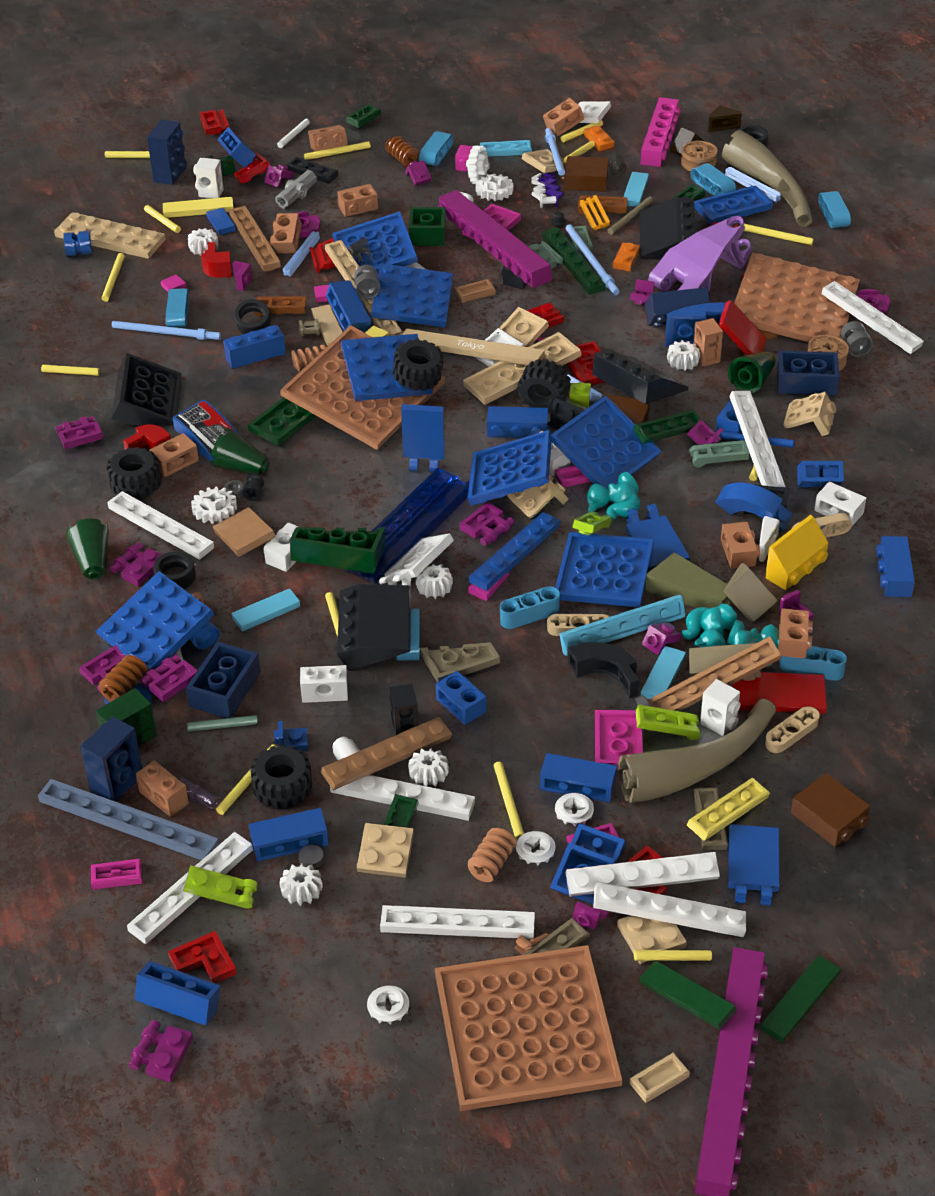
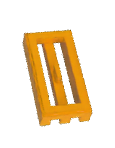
M594 195L592 199L590 197L586 198V201L580 200V206L593 231L610 225V221L597 195ZM593 203H595V205H596V207H597V209H598V211H599V213H600V215H601V217H602L604 223L602 222V220H601V218H600L598 212L596 211V209H595ZM587 205H589V207L591 208L593 215L596 218L599 225L595 224L587 208Z

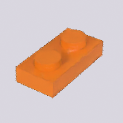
M600 126L584 129V136L589 141L595 142V147L598 151L614 148V141Z
M623 242L613 261V269L631 271L640 252V245Z

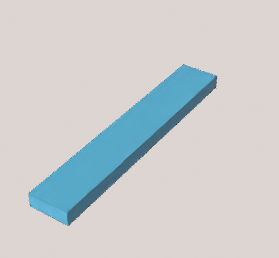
M676 595L559 633L563 654L568 656V647L587 642L608 643L647 630L653 624L669 623L684 618L686 614L683 597Z

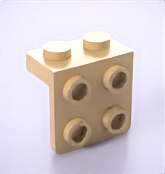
M826 392L815 393L803 399H795L789 404L783 425L785 429L813 421L821 436L828 435L833 424L836 406L833 401H830Z
M550 474L549 483L543 486L532 487L523 492L507 495L529 518H533L553 497L563 505L569 500L564 494L565 488L558 482L554 484L552 482L554 478Z

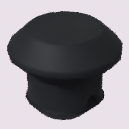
M557 211L553 214L550 222L555 227H561L566 224V219L562 212Z

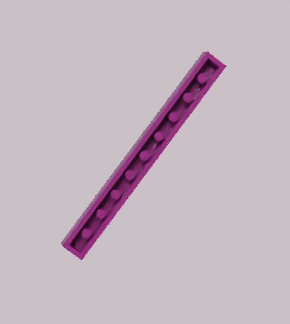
M458 190L439 197L438 207H446V217L529 286L535 288L552 281L551 265Z
M733 947L725 1000L735 1005L737 1011L722 1027L719 1034L695 1194L729 1196L730 1189L736 1190L738 1172H733L734 1164L740 1165L742 1152L741 1147H736L737 1139L743 1140L745 1123L740 1122L741 1115L747 1116L749 1099L744 1098V1091L750 1092L752 1075H747L748 1068L753 1069L756 1052H751L750 1050L751 1045L757 1046L759 1030L754 1029V1023H760L762 1007H757V1002L763 1001L765 985H760L761 979L766 980L768 964L763 963L764 952Z

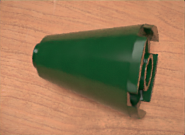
M764 351L734 359L728 367L727 375L731 385L734 384L737 391H751V394L757 392L776 364L775 357L770 352Z
M226 428L224 431L227 433L225 435L220 434L211 453L214 456V461L210 460L211 465L248 474H265L270 465L268 457L232 429Z
M82 519L77 521V525L71 528L70 525L67 528L66 538L84 576L96 580L105 573L109 529L106 523L105 525L102 524L99 519Z

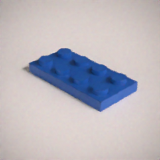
M754 185L694 201V208L711 225L712 222H722L733 216L743 217L773 208V202Z

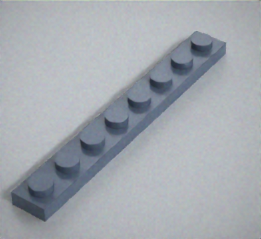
M53 779L49 780L38 795L39 802L199 860L204 859L219 845L218 838Z

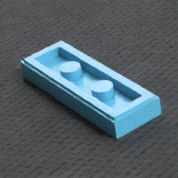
M530 140L480 143V146L486 148L485 152H487L488 157L523 155V153L532 152Z
M631 173L623 196L628 197L627 206L636 207L641 203L649 180L648 173Z
M289 588L231 613L232 619L243 632L300 607V601Z
M664 646L641 690V696L643 695L650 699L670 689L686 657V652Z

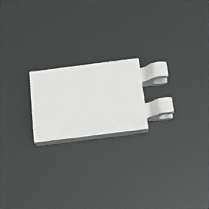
M451 534L422 538L384 574L385 577H382L379 583L397 585V581L401 580L402 585L410 586L411 578L417 577L454 541Z

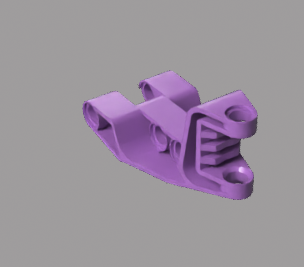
M733 216L693 234L670 248L650 273L648 280L654 281V286L664 292L670 289L677 280L683 283L678 290L707 287L709 292L712 272L720 258L741 269L752 252L749 240H739L745 230L743 219L740 216ZM734 223H740L739 227H731ZM741 246H748L746 250H740Z

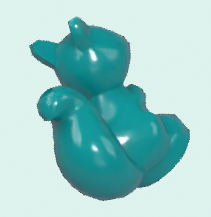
M623 472L618 477V484L611 483L608 485V489L597 483L591 485L587 493V501L590 504L588 513L605 506L609 501L614 504L608 507L606 515L611 516L612 520L616 516L622 518L629 517L627 510L635 508L638 511L640 508V498L637 494L639 487L635 479L628 472Z
M724 603L712 608H695L686 618L687 630L682 631V636L688 640L693 639L699 635L702 628L704 632L694 642L695 645L700 647L726 645L724 629L732 630L735 620H737V614L731 606Z
M735 620L726 645L758 643L771 637L778 649L779 629L773 624H769L760 633H758L756 628L748 631L745 630L742 621Z

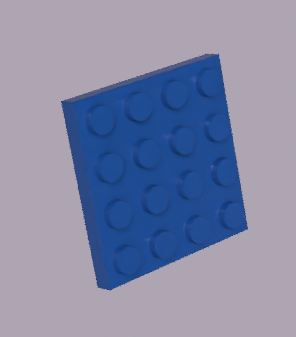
M400 211L332 233L335 242L343 241L359 267L371 265L379 272L380 263L407 266L418 262Z
M380 263L378 272L380 292L374 297L371 317L446 328L453 273Z
M418 334L341 340V348L355 401L433 394V388H426L425 391H413L411 388H405L404 385L401 386L394 379L393 364L396 348L403 342L407 343V340L411 339L414 341L419 339Z
M607 396L601 398L550 435L552 443L593 484H600L608 489V485L611 483L618 484V477L621 473L628 472L633 476L662 452L653 442L643 444L633 431L635 424Z
M543 431L474 452L468 491L470 505L483 504L488 500L503 498L508 494L523 492L526 489L540 487L549 483L552 443L550 431Z
M569 532L555 586L560 592V600L641 607L646 585V574L649 571L654 548V539L600 534L584 535L577 532Z
M159 571L114 613L96 633L110 646L117 645L120 652L125 656L133 655L141 659L149 671L150 669H156L162 665L161 662L173 656L215 614L209 607Z

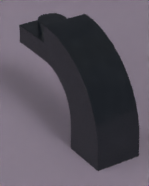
M587 642L568 647V664L577 678L591 673H605L619 681L629 698L638 696L640 678L636 673L637 661L628 652L617 646L601 642Z

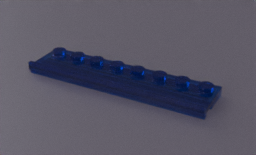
M441 468L434 470L372 530L377 531V528H385V550L375 572L363 573L348 569L345 571L372 584H380L379 580L385 577L384 574L422 538L429 537L468 498L470 481L465 483L459 480L458 476Z

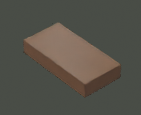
M489 279L454 288L455 294L461 303L496 294V289Z

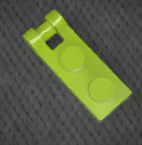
M590 511L575 519L573 528L578 529L581 534L591 535L602 528L609 529L612 517L607 515L600 516L597 512Z
M639 704L635 710L637 728L687 736L689 740H697L701 736L700 729L697 727L699 725L698 716L695 714Z
M190 865L183 892L242 908H252L254 902L252 895L256 892L258 883L252 879L244 880ZM236 889L243 891V894H235Z

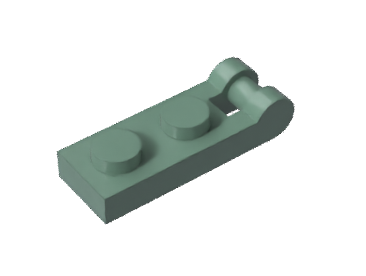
M745 440L695 445L689 449L690 456L693 458V465L697 468L710 463L747 460L750 456Z

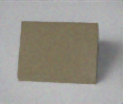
M744 563L740 564L723 590L751 623L778 601Z

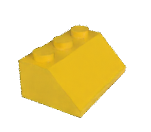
M809 515L769 546L765 578L784 590H787L792 585H796L803 576L810 574L818 564L824 563L828 557V541L812 515Z

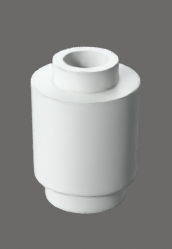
M348 737L338 738L332 746L333 754L337 760L360 751L354 741Z

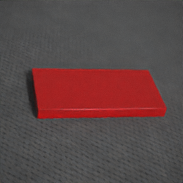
M762 672V677H756L754 680L741 679L732 684V688L740 691L739 702L741 705L739 710L751 711L758 700L766 699L775 705L776 712L795 713L803 707H813L819 714H826L824 675Z

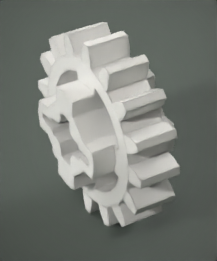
M473 146V149L470 150L469 159L466 162L468 177L472 184H477V180H480L481 176L485 177L489 169L488 155L485 152L486 148L483 146Z
M493 173L491 175L486 174V177L481 176L480 180H477L476 192L478 196L481 195L482 199L502 201L503 197L509 198V195H512L513 183L512 179H508V176L503 177L502 174L496 176Z
M208 487L206 492L200 490V496L194 495V500L191 501L193 515H196L197 520L202 519L203 523H206L208 520L211 524H214L215 521L220 523L222 519L229 518V515H235V510H237L236 496L232 494V491L226 492V488L218 490V487H215L211 490Z

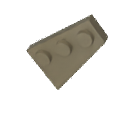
M491 642L464 644L462 648L449 649V646H440V650H428V647L420 648V655L436 682L441 681L455 671L464 676L500 664V656Z

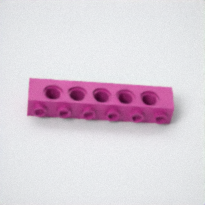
M659 97L641 149V165L661 167L662 161L666 160L672 136L675 132V125H677L678 116L681 113V106H678L679 99Z

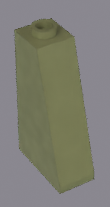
M675 552L646 574L645 590L665 598L681 595L684 604L695 608H712L722 603L732 608L735 605L723 592L727 586L725 582Z

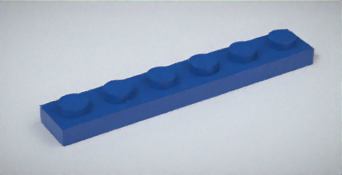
M542 512L469 576V583L485 591L489 590L560 527V519Z

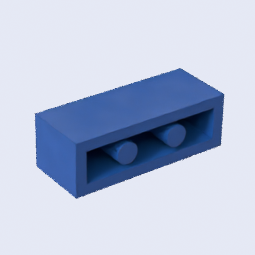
M228 127L217 140L231 157L243 167H246L253 162L256 154L239 135Z
M351 281L330 282L326 297L343 331L350 325L364 333L368 331L371 326V318L367 314L364 304L358 297L356 288L353 287Z
M278 325L223 340L225 358L232 369L286 354L284 335Z
M488 406L487 437L523 438L541 431H547L548 408Z
M881 536L880 545H876V558H880L878 560V572L882 573L880 576V587L884 588L885 597H912L915 581L908 537Z
M546 753L540 773V790L560 794L579 793L592 800L610 803L616 783L617 766Z
M321 808L249 824L251 842L257 862L298 853L306 845H317L319 847L329 845L327 828Z
M149 961L137 974L136 1001L203 1025H207L218 1010L220 985Z

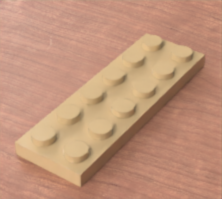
M74 212L54 230L55 237L63 238V233L74 232L78 234L79 231H89L92 246L147 259L166 240L164 233Z
M559 332L530 346V348L545 350L543 359H548L549 362L554 361L556 362L555 364H560L561 366L581 356V350ZM500 361L464 379L463 385L486 405L517 389V384L527 365Z

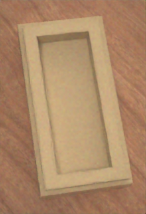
M673 1052L631 1077L629 1084L642 1100L647 1103L689 1078L690 1071Z

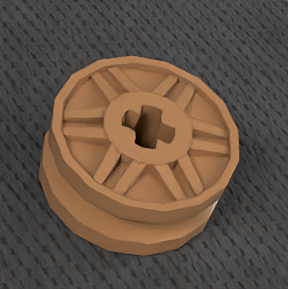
M706 141L686 143L682 147L681 165L688 171L705 163L716 167L718 149L714 144Z
M824 334L815 336L809 341L808 351L838 352L839 371H841L846 366L849 346L840 337Z

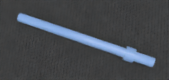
M547 128L545 130V138L550 145L558 174L562 176L565 174V170L555 142L556 136L551 128Z
M571 224L567 225V232L605 283V287L609 288L613 295L619 294L620 290L615 285V280L612 276L607 274Z
M112 321V328L196 337L198 340L221 339L220 332H211L201 328L193 330Z

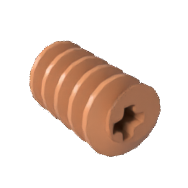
M320 345V350L317 346H313L312 351L307 347L305 348V353L302 349H298L297 354L292 350V360L295 369L300 372L302 368H305L326 348L325 345Z
M502 828L490 829L468 861V869L471 874L480 881L492 882L493 876L498 874L499 869L503 867V862L507 861L508 855L516 847V838Z

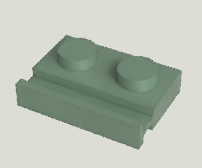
M541 241L539 245L536 243L528 246L551 265V269L556 267L557 264L563 265V258L546 242Z

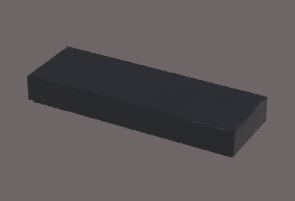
M295 157L286 165L288 170L300 175L307 170H311L317 176L318 181L330 184L338 177V170L299 157Z

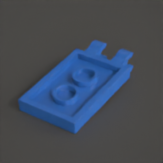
M402 404L403 456L410 457L409 471L418 472L419 458L430 459L429 472L438 473L439 459L444 460L445 457L444 407Z
M655 504L647 505L649 513H646L647 520L643 521L639 520L638 512L635 508L627 510L629 517L626 518L628 523L626 524V532L629 537L654 539V548L648 572L674 552L686 560H690L688 553L666 515L659 516Z
M729 824L728 888L735 889V903L745 904L747 890L761 891L760 905L771 906L772 892L779 891V828Z

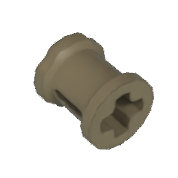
M318 318L314 321L305 322L299 320L300 337L308 334L320 335Z

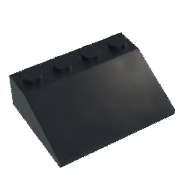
M676 197L640 211V259H662L670 248L696 233L694 198Z
M603 349V351L594 353L592 375L644 404L679 394L689 389L687 385L634 357L612 349Z
M126 353L118 370L111 419L130 426L148 424L174 425L173 417L177 415L181 373Z
M358 584L340 590L337 655L343 664L346 665L348 671L410 652L411 587L409 585Z

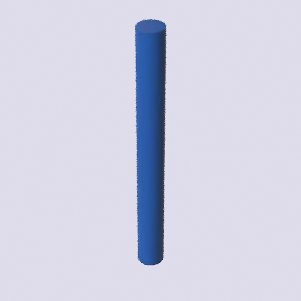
M722 431L719 435L721 439L745 440L742 433ZM767 437L770 445L795 447V440Z

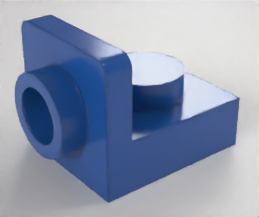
M278 721V730H274V743L279 744V747L280 745H285V747L294 746L295 750L308 751L307 727L283 729V721Z

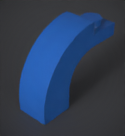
M738 482L724 486L715 501L717 505L730 515L739 511L754 513L763 519L764 516L778 519L780 522L779 532L785 531L793 516L788 509L781 505L783 499L765 488L749 483Z

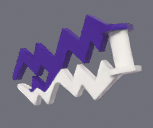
M541 173L533 176L532 184L538 186L533 188L532 196L540 200V208H543V204L554 203L558 207V199L564 196V193L559 191L561 189L560 186L553 185L557 182V179H555L556 175L543 173V176L546 177L543 178Z

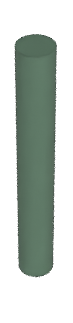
M257 715L189 722L187 723L188 732L256 725L258 721Z

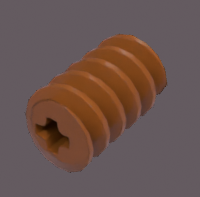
M402 136L392 137L386 141V152L407 168L411 162L418 161L419 150Z
M124 656L122 661L118 662L111 669V672L106 674L105 678L99 682L101 694L109 702L132 690V687L137 686V683L143 676H146L145 673L148 671V667L136 656Z

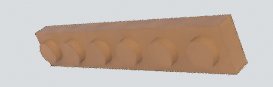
M242 206L230 209V218L263 272L281 268L280 260L247 207Z
M768 637L648 699L651 707L681 711L703 700V692L716 679L730 686L782 659L781 654L771 637Z
M437 717L322 767L321 773L334 791L411 757L413 753H420L421 748L427 750L451 738L452 733L442 719Z

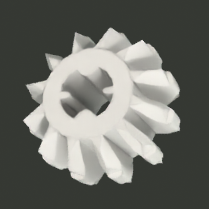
M198 228L197 231H192L188 235V246L194 255L200 254L201 256V253H205V250H208V242H215L216 250L218 249V236L212 229Z
M690 341L674 342V345L669 346L667 353L668 363H670L672 368L676 367L677 370H693V367L698 365L700 358L699 348H697L696 344H691Z
M434 564L430 567L427 566L416 579L419 593L425 594L426 598L433 596L435 599L437 596L444 597L445 593H450L453 584V577H451L449 568H443L442 564L439 566Z
M421 748L420 754L413 753L412 759L408 763L409 775L411 780H415L416 785L424 784L427 787L432 784L436 787L438 782L444 783L445 777L449 773L446 756H443L440 750L433 752L432 748L429 751H424Z
M301 863L300 867L291 865L290 870H284L283 877L280 878L282 896L288 898L290 904L296 901L300 906L305 901L311 904L312 898L318 899L319 891H322L323 888L319 870H314L312 864L307 867L303 863Z

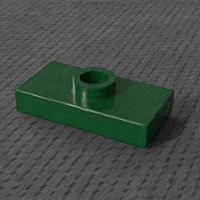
M368 104L346 117V123L360 128L380 116L381 109Z
M395 794L384 825L410 828L419 804L418 799Z

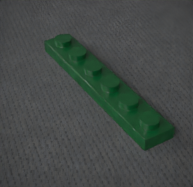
M559 227L542 231V238L563 258V264L588 295L605 290V283Z

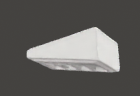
M764 516L759 544V561L761 562L765 560L769 553V546L776 541L779 535L780 522L778 519Z

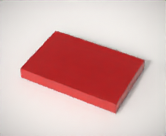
M732 300L726 302L719 327L745 355L763 352L767 338Z
M592 341L575 345L581 350V356L566 364L573 376L583 383L591 384V386L604 383L603 380L592 375L594 353L602 351L597 343Z

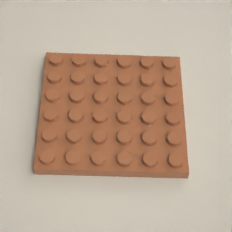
M752 252L734 303L759 330L809 342L815 336L824 334L835 335L841 338L840 331L847 324L850 313L821 293L825 286L835 281L856 295L860 279Z
M350 325L281 389V396L378 450L402 426V404L423 405L445 383L446 377L442 375L437 386L433 385V394L355 401L341 348V340L372 337Z
M588 945L435 968V977L460 1111L622 1086V1076Z

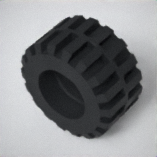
M410 339L407 340V343H401L396 348L394 355V379L401 386L404 385L405 388H411L413 391H425L426 388L432 389L433 385L437 386L442 378L443 352H441L438 346L435 347L434 343H429L428 340L421 341L415 339L412 341Z
M548 359L531 361L525 367L517 384L519 398L523 399L522 402L531 408H548V412L549 410L551 411L554 398L561 397L565 399L569 392L571 379L567 376L568 372L563 370L560 364L557 365L554 361L549 362Z
M140 447L126 448V450H120L117 454H113L112 458L108 460V478L110 488L114 494L118 495L123 491L135 499L145 498L146 495H151L153 491H157L159 485H161L158 458L148 449H140Z
M272 746L270 750L264 749L261 751V755H257L254 758L255 761L252 762L250 770L253 792L257 796V800L260 803H264V806H273V809H278L279 807L288 809V806H297L299 801L304 802L306 796L310 795L313 785L311 765L306 754L303 755L302 750H295L294 746Z

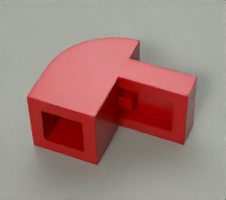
M208 242V250H205V253H201L203 272L215 278L232 277L230 251L216 252L215 242Z
M151 424L136 427V434L123 440L124 448L126 450V448L140 447V449L145 448L149 451L170 440L171 435L160 426Z

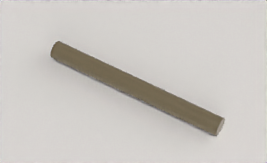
M650 196L612 225L608 229V233L613 235L638 215L641 210H644L653 203V198Z

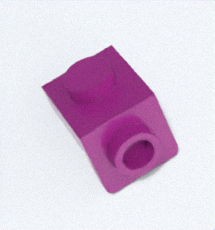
M424 160L411 162L407 166L405 174L406 176H411L415 186L431 181L432 178Z
M278 164V166L269 165L265 183L280 187L282 178H292L294 172L288 170V166Z
M234 261L233 271L236 279L237 290L244 291L252 281L251 264Z
M637 279L635 290L631 292L630 300L635 301V304L645 305L650 294L654 292L655 282Z
M700 420L687 435L698 445L713 444L721 440L719 435L723 429L720 427L715 433Z
M796 590L785 594L781 598L780 615L782 609L809 611V620L813 621L814 614L800 602V591Z
M670 623L653 624L649 626L642 645L656 655H659L665 644L678 642L682 634L676 631L675 627Z
M577 902L572 918L580 925L588 926L595 930L602 918L606 919L610 911L593 908V906L589 907L581 902Z

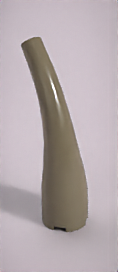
M742 130L734 132L731 135L732 141L729 145L725 144L722 151V158L725 159V162L781 193V196L791 206L797 225L800 227L809 226L812 222L811 211L804 192L793 175L764 144Z
M766 699L758 700L749 712L748 719L741 726L712 742L684 748L621 755L618 762V771L623 770V781L619 782L625 801L634 803L667 796L720 771L741 756L757 740L776 712L775 705Z

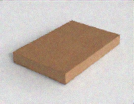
M249 507L212 526L214 532L238 557L276 537L274 531Z

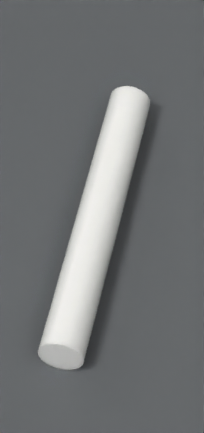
M308 119L303 120L277 143L278 147L283 148L306 128L310 121Z

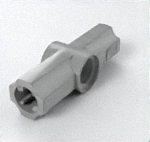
M307 170L296 180H288L285 189L275 197L276 203L280 208L285 209L297 198L304 199L308 189L317 182V176L314 175L313 171Z

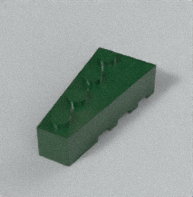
M296 527L290 538L291 561L336 567L344 570H355L363 573L375 572L385 550V528H377V531H367V528H358V531H345L344 527H336V529L331 531H325L324 527Z

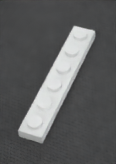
M833 281L823 288L822 295L854 315L873 330L885 336L904 351L911 354L922 347L924 340L837 282Z
M732 391L730 399L761 485L785 488L751 391Z
M123 491L107 502L110 510L199 560L214 549L213 541Z
M372 775L365 776L334 791L330 786L331 793L389 805L392 804L395 794L418 799V811L469 821L475 804V796Z
M234 832L202 859L196 867L226 874L253 851L252 844ZM188 873L127 925L128 931L147 944L200 897L183 892Z
M715 852L566 870L570 897L594 894L597 882L638 889L713 880L720 877Z
M597 882L595 886L593 908L744 937L746 932V911Z
M383 905L380 930L381 932L498 938H518L522 935L526 939L534 938L535 912Z

